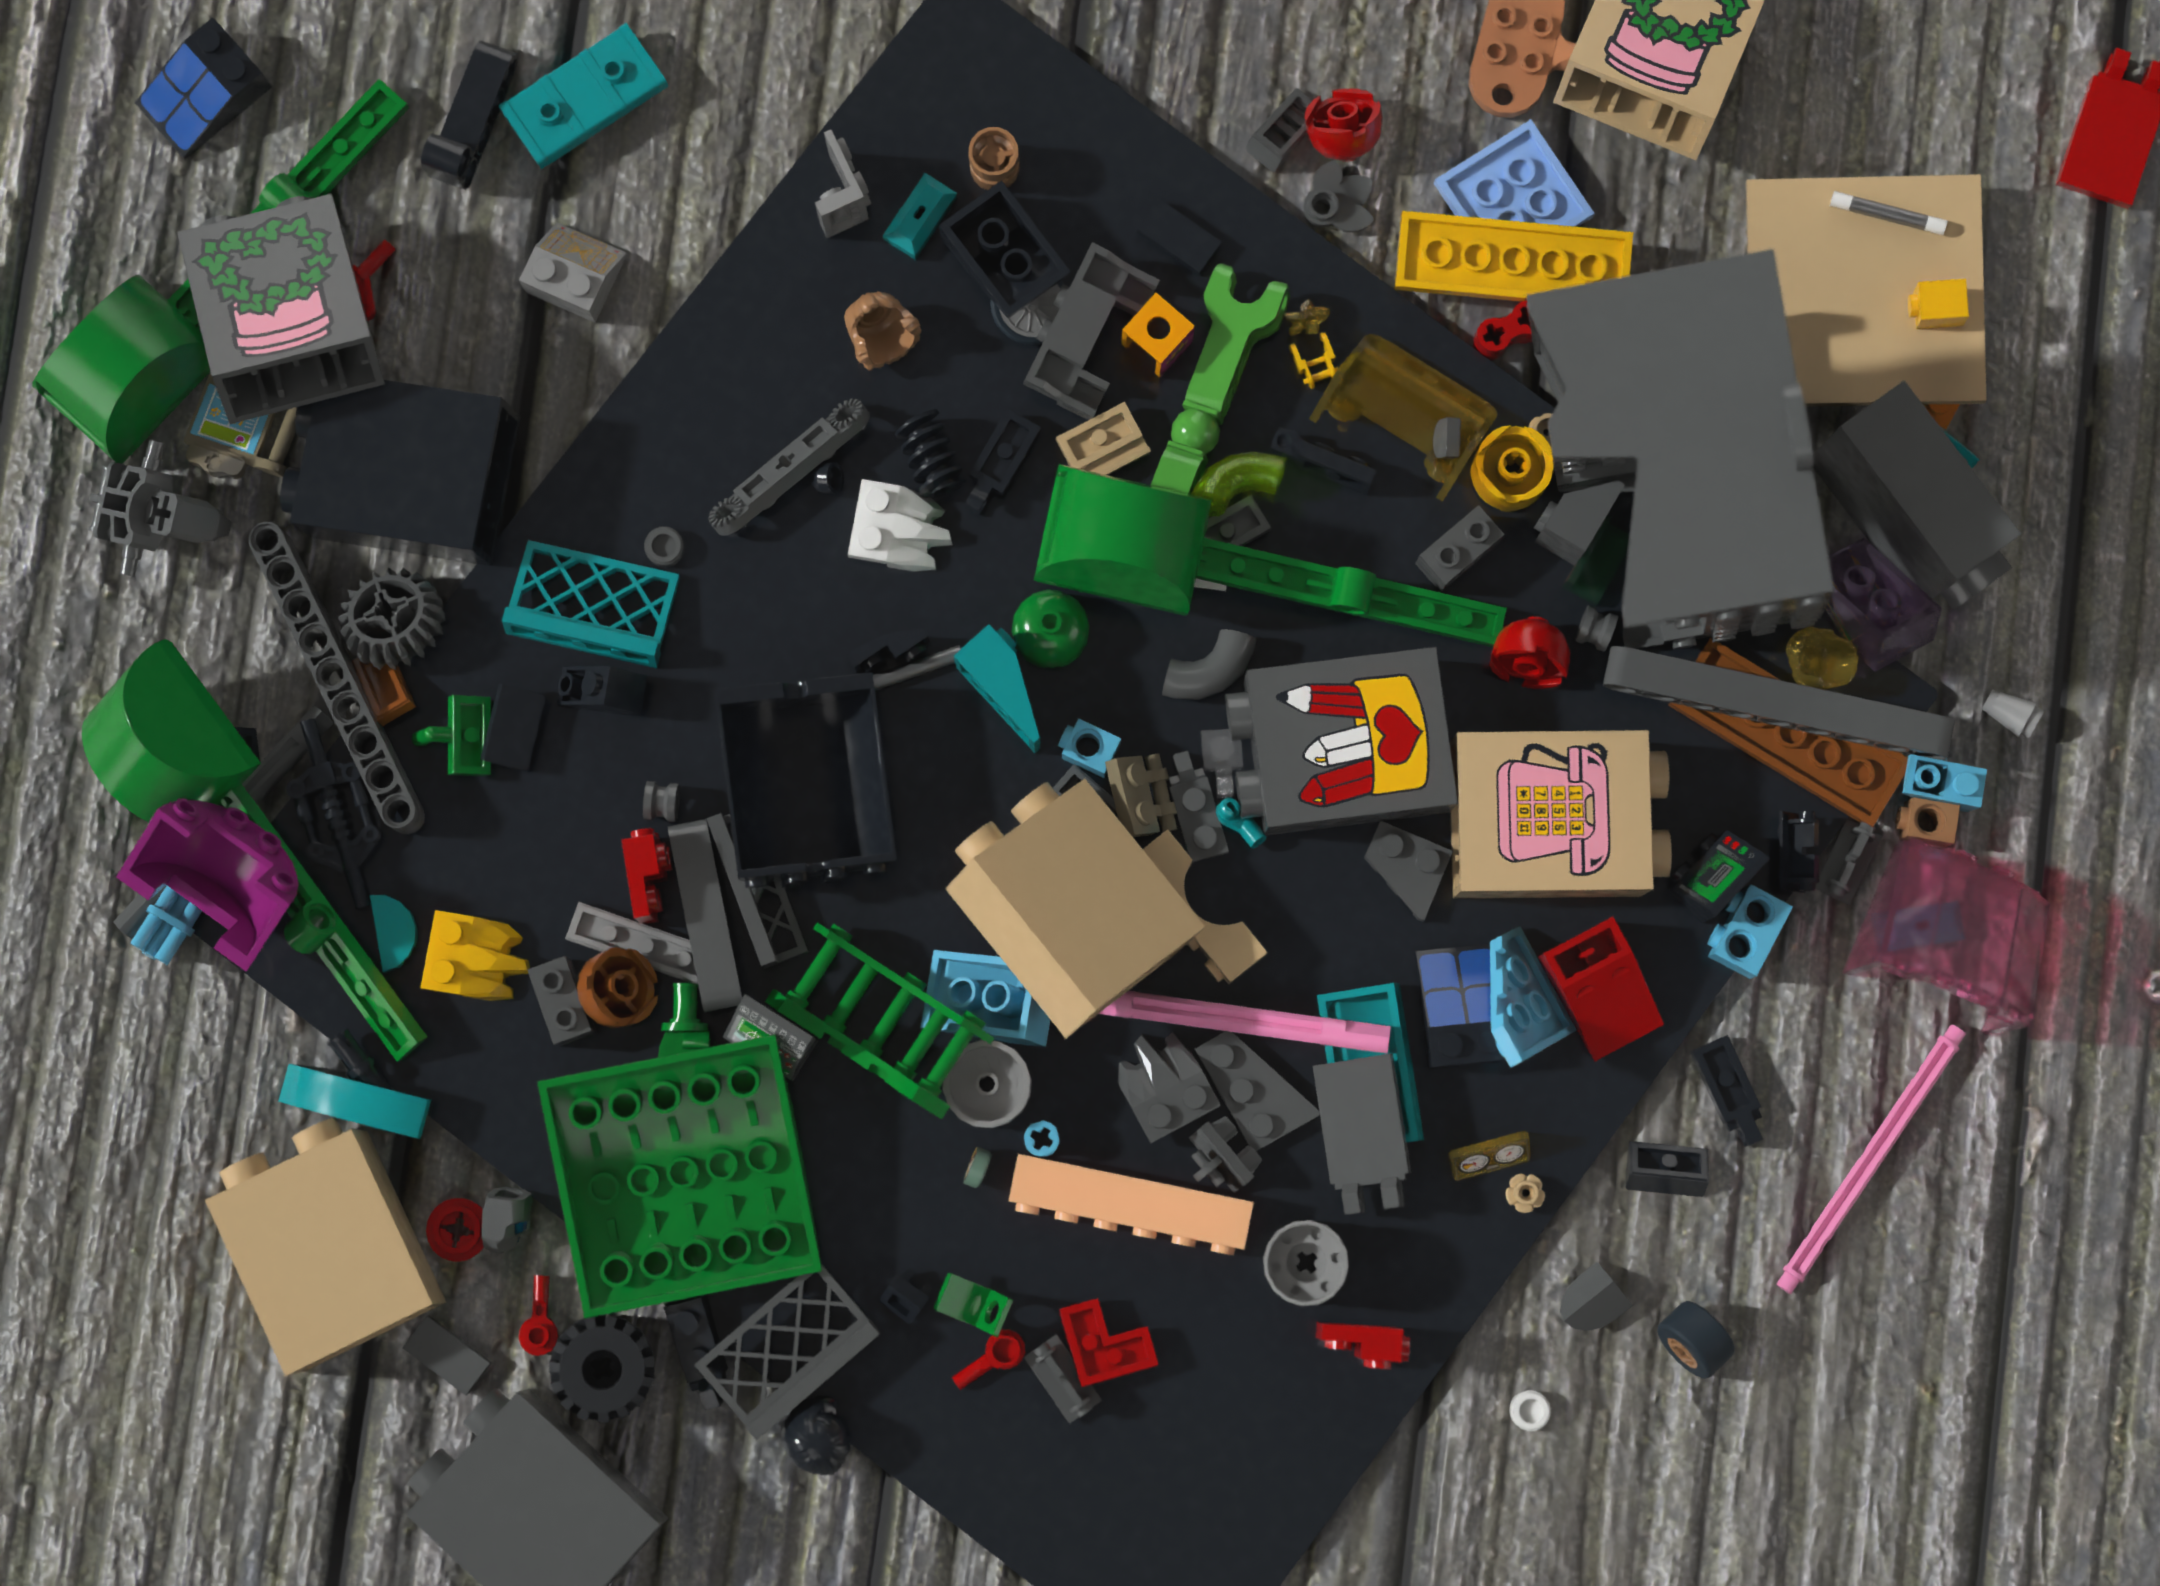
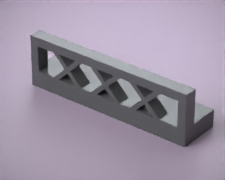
M720 813L706 818L761 966L766 969L808 953L809 951L787 892L785 888H782L781 881L774 882L776 889L771 886L759 887L754 896L752 889L746 888L745 882L738 880L734 843L728 824H731L730 814L723 816ZM764 889L779 895L782 904L775 919L761 913L757 905ZM784 911L790 925L780 921ZM763 919L773 923L769 932H767ZM777 926L792 931L798 947L776 955L771 939Z

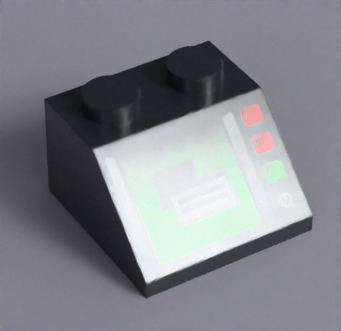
M1728 830L1721 833L1718 837L1712 832L1696 849L1701 854L1692 865L1685 861L1671 875L1670 879L1675 883L1667 891L1703 923L1716 917L1770 858Z

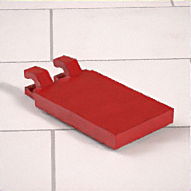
M2116 48L2114 53L2109 55L2104 72L2099 71L2097 76L2093 75L2089 80L2055 185L2129 209L2133 204L2160 122V91H2158L2160 88V62L2153 60L2150 66L2145 68L2141 83L2137 84L2122 79L2131 52Z

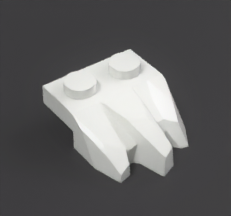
M862 479L848 557L887 564L890 568L913 572L936 570L935 559L928 554V549L931 547L953 545L949 530L932 525L933 520L942 517L945 510L931 497H922L919 492L909 488Z

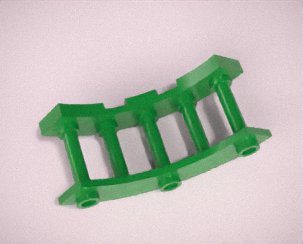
M817 922L813 929L828 938L794 991L789 990L787 995L784 996L773 989L765 1002L821 1039L827 1033L831 1036L828 1043L840 1050L841 1053L885 1080L887 1084L913 1102L942 1119L950 1105L939 1098L942 1092L939 1088L974 1034L991 1045L994 1037L982 1030L986 1022L967 1010L963 1016H960L923 992L927 986L923 981L909 972L906 973L904 978L900 977L851 945L849 942L853 936L834 923L828 930ZM840 948H843L865 964L832 1015L827 1014L824 1020L806 1010L809 1004L806 1000ZM880 972L902 988L868 1040L863 1039L858 1044L843 1034L847 1028L844 1024L877 973ZM916 996L936 1010L902 1062L897 1061L893 1067L880 1058L884 1052L881 1050V1047ZM950 1018L961 1025L927 1079L922 1078L919 1083L915 1082L914 1078L917 1073L914 1071L948 1019Z

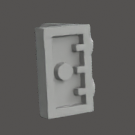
M831 129L824 132L829 156L845 189L842 190L840 187L830 189L820 196L821 200L815 202L820 225L827 238L868 220L866 206L871 204L867 194L869 191L859 171L854 174L852 173L855 169L843 137L836 140Z

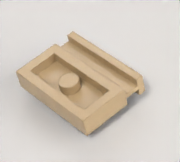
M1125 402L1056 437V441L1070 467L1104 475H1110L1151 453Z

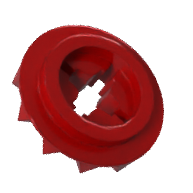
M452 1198L440 1203L431 1212L426 1225V1236L432 1250L441 1258L453 1262L470 1260L482 1252L484 1249L482 1240V1207L466 1198ZM463 1213V1224L469 1230L474 1231V1235L461 1236L456 1247H454V1233L444 1229L443 1225L457 1224L458 1219L461 1218Z

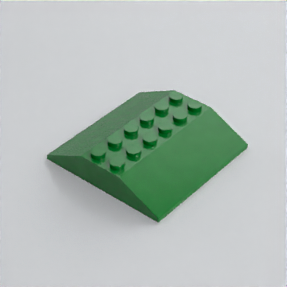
M776 1034L537 1082L584 1319L822 1271L809 1186Z

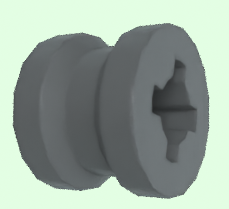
M1588 605L1578 627L1575 642L1580 644L1589 642L1595 644L1597 650L1605 652L1613 635L1618 615L1613 613L1604 615L1599 613L1596 607Z
M647 781L643 800L644 820L664 817L668 822H676L680 805V784L670 783L668 786H659L655 781Z

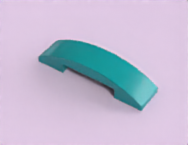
M289 1064L278 1102L421 1139L431 1100Z

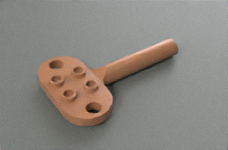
M1565 0L1488 1L1469 71V88L1473 100L1484 111L1496 117L1506 118L1525 114L1537 104L1545 88L1548 75L1554 71L1565 72L1576 45L1575 42L1566 40L1561 32ZM1499 88H1505L1512 94L1513 101L1507 105L1497 104L1493 100L1492 92Z

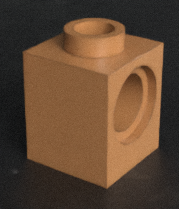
M1916 797L1905 801L1904 806H1899L1895 820V828L1900 829L1899 840L1942 848L1955 844L1960 805ZM1920 812L1929 814L1933 819V829L1931 832L1922 830L1918 825L1917 819Z

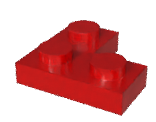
M1098 1298L1059 1309L1080 1388L1159 1365L1148 1326L1109 1337Z

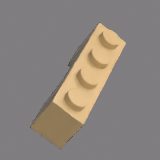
M1167 829L1143 850L1190 907L1185 896L1184 880L1192 864V858ZM1195 913L1205 928L1187 945L1192 951L1200 948L1208 958L1204 966L1217 982L1224 978L1228 984H1231L1267 954V951L1243 921L1231 925H1217L1203 920Z

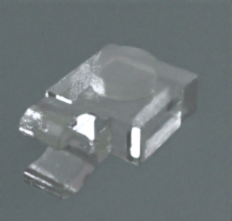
M1229 729L1201 731L1204 772L1215 771L1217 798L1233 797L1232 770L1243 769L1241 740L1231 741Z

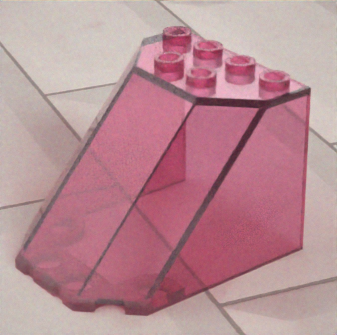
M1918 839L1901 841L1894 846L1842 973L1850 976L1876 967L1898 977L1920 979L1987 1008L1985 1012L1987 1017L1980 1032L1987 1036L2029 1027L2033 1017L2051 903L2041 897L2040 892L2015 880L2013 872L1999 866H1992L1991 869L1977 863L1978 858L1968 852L1955 850V853L1933 848L1931 845Z

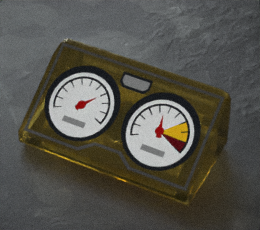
M1520 1131L1454 1149L1447 1153L1453 1178L1459 1181L1528 1162L1531 1157L1530 1139L1528 1132Z

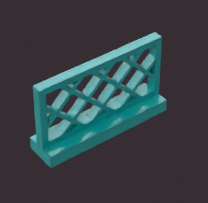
M528 540L509 607H505L502 624L506 634L658 668L661 657L660 649L680 576L676 573ZM534 554L551 556L556 567L537 577L531 567ZM558 558L564 559V560H567V561H565V562H563V563L561 564V562H560V560H559ZM578 563L589 565L594 575L575 586L566 570ZM596 567L604 568V570L599 572ZM615 572L626 573L632 584L613 594L604 578ZM561 573L570 589L551 599L542 583ZM528 574H530L533 580L526 583ZM634 575H635V576H639V577H643V578H641V579H639V580L637 581L636 578L634 577ZM654 580L669 583L666 594L652 603L641 588ZM599 582L608 598L589 608L580 592ZM535 587H538L546 600L544 604L535 609L520 607L522 595ZM637 590L646 606L626 616L618 600ZM575 595L585 611L572 618L561 616L556 605ZM613 604L622 620L610 627L600 625L593 614ZM662 606L659 616L655 609ZM551 609L554 614L547 613L546 611ZM651 612L657 622L654 637L637 633L631 623ZM589 617L592 623L583 620ZM625 626H627L628 629H629V631H625V630H621V629L624 628Z

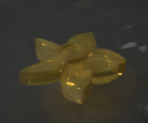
M1308 299L1301 305L1300 313H1285L1287 321L1294 323L1289 329L1290 336L1296 335L1305 328L1307 333L1317 334L1319 332V324L1324 322L1330 315L1329 308H1314V305Z

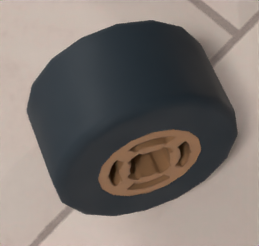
M1690 1301L1681 1303L1658 1325V1335L1667 1351L1680 1365L1697 1377L1703 1379L1710 1378L1734 1355L1735 1346L1728 1332L1713 1315L1696 1303Z

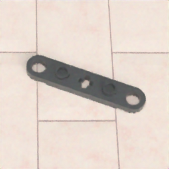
M850 399L849 402L845 400L843 406L841 403L838 404L839 409L834 408L832 410L834 413H830L828 418L824 419L822 417L733 490L734 494L725 498L723 503L721 501L718 502L720 506H714V511H710V516L708 517L710 524L716 532L723 536L735 533L761 511L770 508L777 498L821 462L830 459L837 449L861 431L868 423L870 414L863 403L858 399Z

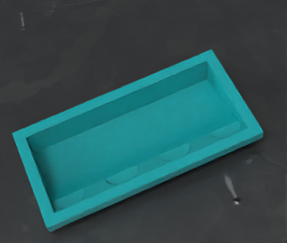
M1389 983L1317 995L1320 1017L1391 1026L1387 1054H1393L1406 1141L1408 1143L1424 1140L1400 983ZM1325 1045L1327 1063L1386 1054Z

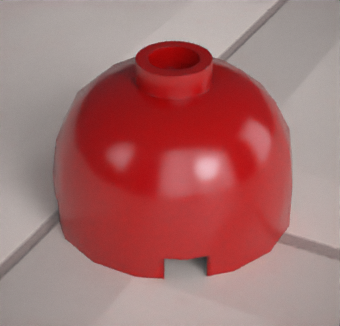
M1348 88L1332 91L1333 97L1322 102L1321 96L1315 98L1306 107L1304 117L1309 139L1313 147L1326 158L1350 162L1360 158L1374 148L1381 136L1383 117L1379 100L1378 102L1374 101L1372 93L1361 89Z
M1531 616L1527 619L1514 621L1501 630L1492 649L1489 665L1493 673L1502 680L1509 682L1510 676L1525 679L1521 685L1522 687L1546 689L1560 685L1562 677H1567L1570 649L1564 634L1559 629L1550 624L1545 618Z

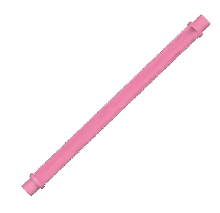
M1951 1024L1945 1034L1938 1037L1937 1043L1865 1148L1862 1156L1850 1170L1787 1266L1785 1265L1782 1269L1784 1273L1776 1283L1779 1288L1792 1294L1798 1283H1803L1805 1276L1823 1251L1826 1243L1834 1235L1950 1060L1959 1051L1958 1045L1966 1035L1963 1030Z

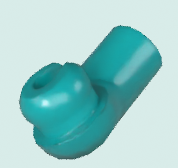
M1233 798L1223 799L1216 807V816L1219 822L1240 833L1252 849L1261 845L1267 836L1253 818L1241 819L1239 802Z

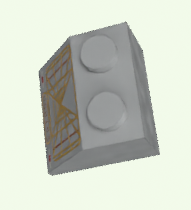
M556 223L534 247L519 282L526 293L592 322H596L627 257V253L560 223Z

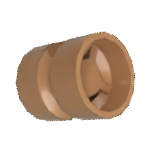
M987 127L980 130L972 138L969 145L970 173L974 181L981 188L989 190L1001 180L1008 188L1016 180L1019 173L1017 142L1014 136L1007 130L999 127Z

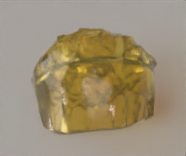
M1806 627L1796 632L1786 645V654L1792 669V676L1799 685L1826 690L1848 684L1857 672L1858 655L1856 648L1851 641L1835 635L1834 630Z

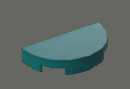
M370 895L383 973H388L400 968L410 957L413 948L417 945L418 927L412 912L400 901L386 895Z

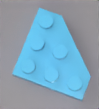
M1519 926L1490 941L1491 1032L1496 1040L1498 1051L1506 1058L1509 1066L1513 1067L1577 1031L1522 928Z

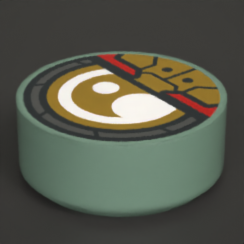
M979 1146L976 1147L963 1179L964 1184L974 1188L981 1185L991 1160V1151Z

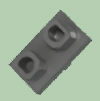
M1226 1116L1212 1124L1208 1121L1189 1137L1190 1141L1198 1149L1191 1157L1201 1168L1193 1177L1199 1182L1207 1175L1216 1187L1224 1181L1235 1193L1254 1178L1252 1173L1262 1162V1158L1249 1145L1237 1155L1233 1152L1226 1142L1238 1132Z

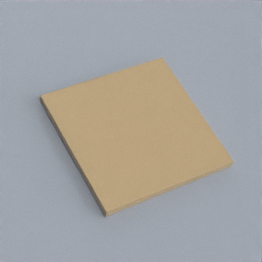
M1981 174L1748 179L1746 181L1747 254L1774 249L1797 383H1800L1805 407L1869 406L1904 380L1923 405L1985 404L1987 398ZM1837 191L1948 220L1944 235L1832 207L1830 202L1833 192ZM1966 278L1969 317L1964 326L1916 329V319L1910 318L1908 314V295L1914 294L1918 282Z

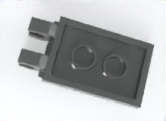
M1393 1054L1313 1066L1330 1184H1335V1190L1342 1189L1345 1215L1366 1212L1362 1186L1381 1183L1384 1209L1404 1207L1405 1202L1401 1180L1406 1179V1173H1411Z

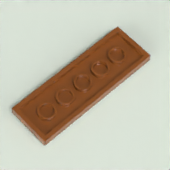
M1712 638L1708 639L1695 662L1780 680L1721 643H1713ZM1668 704V706L1856 821L1864 822L1872 827L1875 825L1906 772L1908 757L1899 752L1683 705Z

